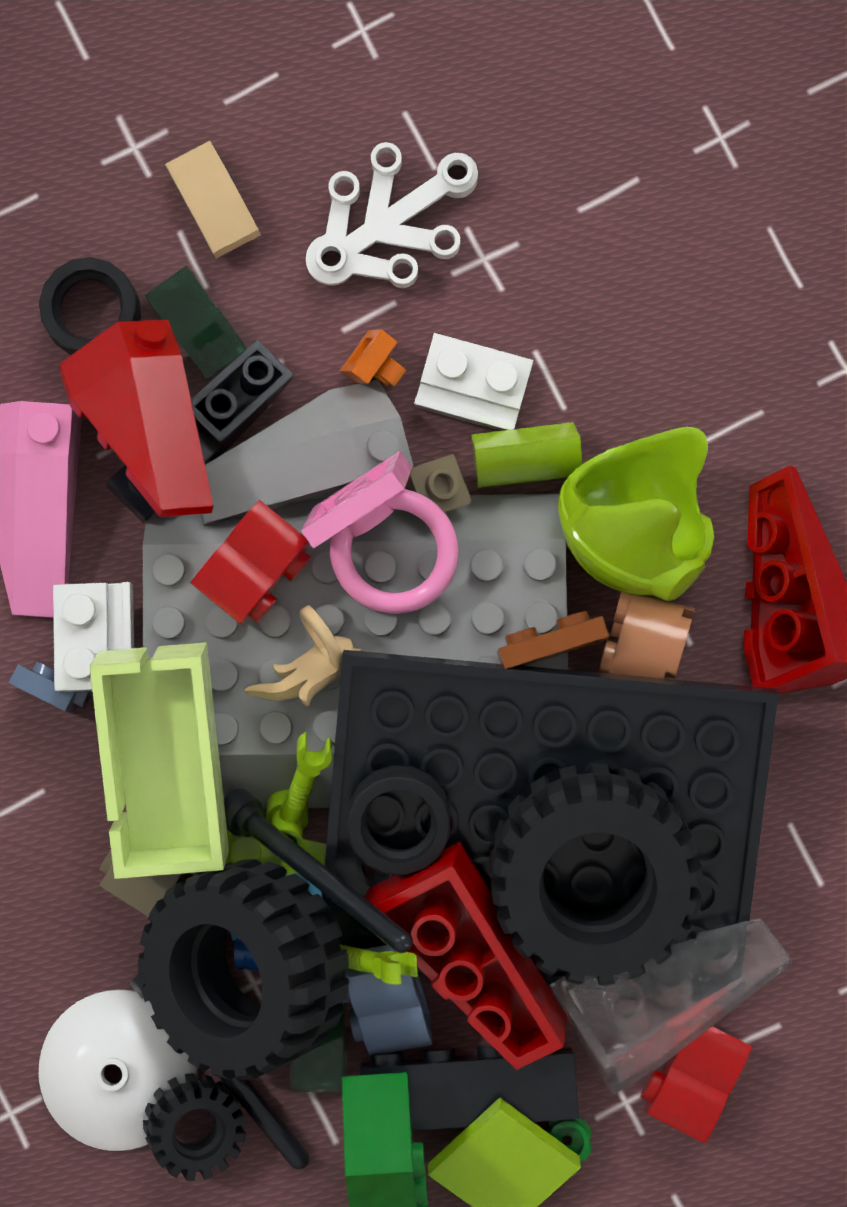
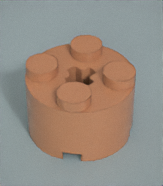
M621 592L610 635L619 640L618 643L607 640L599 673L675 679L695 608L672 601L667 602L651 595H634Z

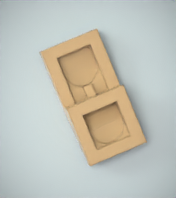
M211 141L165 164L215 259L261 236L258 227Z

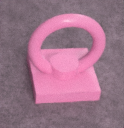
M401 450L314 506L301 530L313 549L331 538V564L340 585L361 605L374 611L388 614L413 612L435 601L452 581L459 557L457 536L452 523L444 511L424 495L405 489L412 466ZM394 509L407 511L423 520L432 531L437 545V559L430 576L418 587L400 593L381 591L369 585L358 574L351 554L353 537L360 536L381 523Z

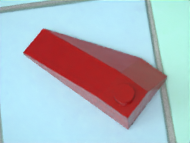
M169 320L117 322L62 361L59 371L71 408L79 418H88L98 431L97 440L105 450L113 449L126 465V476L158 516L169 517L212 513L213 501L182 355Z
M789 465L749 485L747 547L753 552V579L746 582L745 599L752 600L751 630H744L743 648L752 686L775 688L778 694L833 685L847 679V581L796 467Z

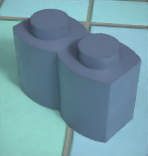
M388 945L365 949L375 952H396ZM348 968L343 970L344 978L349 979L347 999L342 1002L352 1003L354 1010H350V1022L356 1042L364 1041L370 1056L433 1045L432 1019L418 969V977L401 975V984L399 985L384 983L382 979L376 978L372 973Z

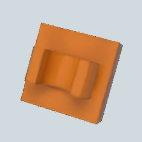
M379 329L367 331L339 371L354 383L368 384L374 377L385 386L390 384L395 387L406 372V369L388 356L398 342L385 331Z

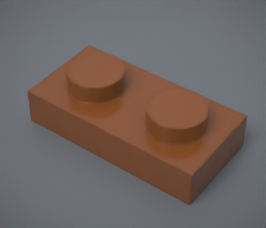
M583 611L556 620L559 629L538 636L536 627H532L505 636L507 646L498 648L497 651L500 664H503L505 669L518 665L526 666L603 642L609 637L603 616L589 619L588 612Z

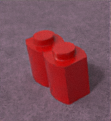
M258 500L190 583L239 624L244 626L250 618L254 622L259 623L277 601V598L271 594L275 587L284 577L293 582L310 562L312 557L306 553V550L311 544L305 536L261 500Z
M692 1015L688 1017L685 1024L677 1021L664 1046V1050L670 1052L666 1065L662 1072L653 1069L642 1089L640 1098L647 1101L643 1111L705 1144L715 1128L728 1096L746 1064L752 1046Z

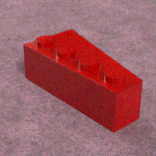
M460 842L444 849L441 856L426 869L409 875H394L367 890L365 899L412 936L413 945L407 952L416 955L417 967L432 981L431 987L445 1000L450 998L468 1016L467 1022L516 1070L564 1047L567 1016L531 957L523 958L513 947L512 935L503 933L497 920L496 905L493 904L492 894Z

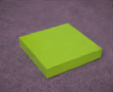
M499 1098L428 1163V1176L472 1207H538L581 1168L579 1155L506 1101Z

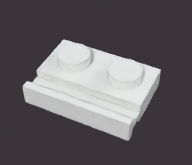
M434 333L415 398L414 408L498 431L512 430L515 428L533 360Z
M131 582L53 585L55 691H92L89 666L99 651L134 648L133 584Z

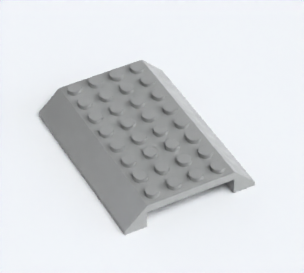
M559 494L470 495L471 502L469 504L445 513L453 525L458 540L459 557L457 568L446 590L435 601L419 610L402 614H388L374 611L355 601L340 585L333 571L330 558L331 538H329L314 549L311 545L309 546L306 553L312 558L293 582L284 577L275 587L271 594L277 598V601L259 623L254 622L250 618L244 626L239 624L190 583L244 516L203 525L201 514L159 517L155 512L146 521L143 539V648L148 647V656L152 658L158 646L207 642L223 797L225 798L234 790L245 789L262 803L263 809H266L267 801L272 794L281 790H289L298 764L297 740L301 734L306 732V749L309 751H320L325 747L328 737L332 740V761L316 777L308 799V808L330 807L341 676L317 692L311 699L309 706H305L299 696L289 700L272 701L250 696L244 692V689L252 685L282 681L275 673L273 665L289 664L314 647L299 613L301 609L308 605L322 618L333 636L351 639L354 648H359L363 652L500 664L497 651L498 648L507 646L505 636L532 627H536L538 636L558 630L556 620L567 616L566 540L558 514ZM328 497L273 509V511L304 536L301 530L313 507ZM394 509L381 523L364 534L353 537L351 554L358 574L369 585L381 591L400 593L418 587L430 576L437 559V545L432 531L423 520L407 511ZM568 653L526 666L568 670Z

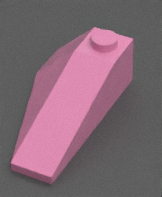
M26 401L0 404V566L11 612L14 616L54 618L53 585L68 584L82 427V418H79L70 404Z

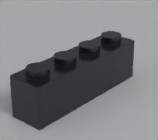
M490 1044L476 1046L477 1055L456 1056L455 1048L452 1047L423 1050V1059L403 1060L401 1051L371 1055V1062L361 1063L359 1069L360 1075L407 1072L412 1131L468 1127L499 1098L506 1101L533 1122L579 1119L575 1058L571 1048H561L518 1070Z

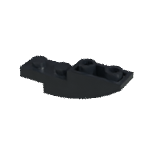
M258 340L250 345L191 399L205 465L221 456L256 421L293 379L294 375ZM124 465L107 481V488L142 523H145L155 511L126 476L127 467Z

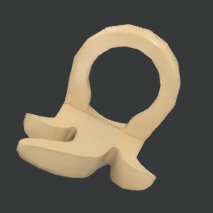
M308 605L301 609L299 613L314 647L289 664L273 665L275 673L282 681L252 685L244 689V692L250 696L272 701L289 700L299 696L305 706H309L311 699L317 692L341 676L343 650H362L354 648L352 640L349 638L333 636L322 618Z

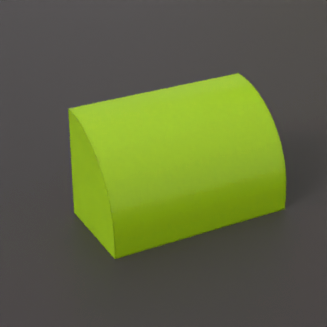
M574 422L471 434L477 488L568 478L576 468L582 465L581 439Z

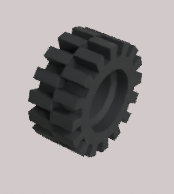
M194 1073L185 1074L186 1083L180 1084L177 1078L174 1077L167 1081L171 1087L168 1092L165 1093L160 1087L155 1091L153 1095L157 1103L155 1105L147 1103L145 1113L148 1120H143V1130L147 1136L145 1139L156 1161L162 1168L166 1167L170 1175L177 1178L181 1172L186 1181H195L196 1172H200L203 1179L206 1180L213 1177L211 1167L218 1165L221 1172L230 1167L225 1160L228 1154L237 1159L241 1150L236 1143L237 1141L245 1143L246 1132L242 1125H246V1121L237 1101L222 1082L218 1081L216 1084L212 1076L203 1074L200 1081ZM195 1109L210 1112L213 1115L214 1124L212 1131L206 1138L194 1144H185L176 1138L175 1127L183 1115Z

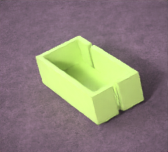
M207 642L158 646L152 658L148 656V647L99 651L89 667L107 820L114 821L109 830L114 879L224 870L229 852Z

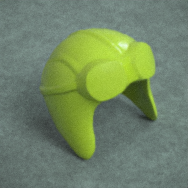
M682 427L608 449L580 465L565 480L558 498V514L562 531L575 559L595 580L620 592L634 595H654L668 602L680 597L698 579L705 569V562L711 555L714 541L711 519L700 512L696 493L697 477L703 468L708 452V442L703 431L693 427Z

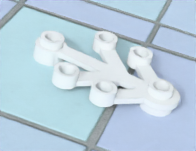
M388 142L378 144L371 153V165L374 174L365 223L349 235H347L350 206L359 197V181L354 174L348 171H340L334 174L329 181V193L332 203L326 234L316 238L310 244L306 253V265L310 275L317 282L329 286L342 284L352 275L388 280L398 288H407L413 285L418 277V265L412 256L397 254L390 260L360 253L375 243H382L432 252L434 256L440 259L454 257L460 248V235L454 227L440 225L434 230H428L402 224L445 195L452 198H463L472 193L478 179V169L474 160L463 153L447 155L439 163L436 176L389 207L394 175L401 168L402 157L396 145ZM383 153H390L396 158V161L390 167H382L377 163V158ZM454 165H461L466 169L467 175L463 179L455 180L448 175V170ZM342 181H347L354 186V190L347 196H340L335 192L336 185ZM440 235H449L455 243L450 249L442 250L436 246L435 240ZM328 251H336L340 254L341 260L335 266H327L322 262V256ZM400 263H405L413 271L408 278L400 279L393 274L394 267Z

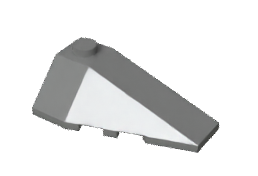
M379 380L370 381L368 384H355L328 390L206 464L205 468L213 501L212 513L201 514L203 525L245 516L258 500H261L273 510L329 497L399 450H401L413 468L401 417Z

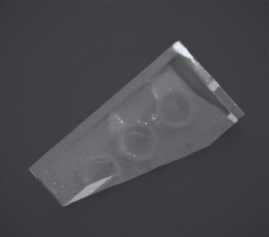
M762 918L701 932L697 935L696 939L671 944L672 956L661 965L657 964L654 959L644 964L646 974L632 980L628 972L614 975L615 984L598 985L597 976H585L582 985L566 982L565 976L551 984V988L585 1052L613 1095L662 1066L792 964L791 958Z

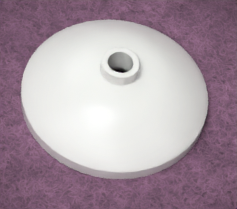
M107 990L95 993L76 1002L53 1024L47 1034L40 1054L39 1084L44 1102L50 1114L70 1136L97 1149L123 1151L148 1145L145 1139L147 1136L143 1130V1120H148L145 1113L147 1103L154 1105L157 1103L153 1095L155 1091L160 1087L165 1093L168 1092L171 1087L167 1081L174 1077L182 1084L186 1083L185 1074L194 1073L196 1077L198 1075V1068L187 1062L189 1055L185 1052L181 1054L176 1053L166 1042L170 1037L164 1029L158 1030L150 1017L155 1014L150 1001L144 1002V998L141 999L136 991ZM115 1064L120 1067L122 1079L119 1083H110L106 1080L104 1069L107 1065Z

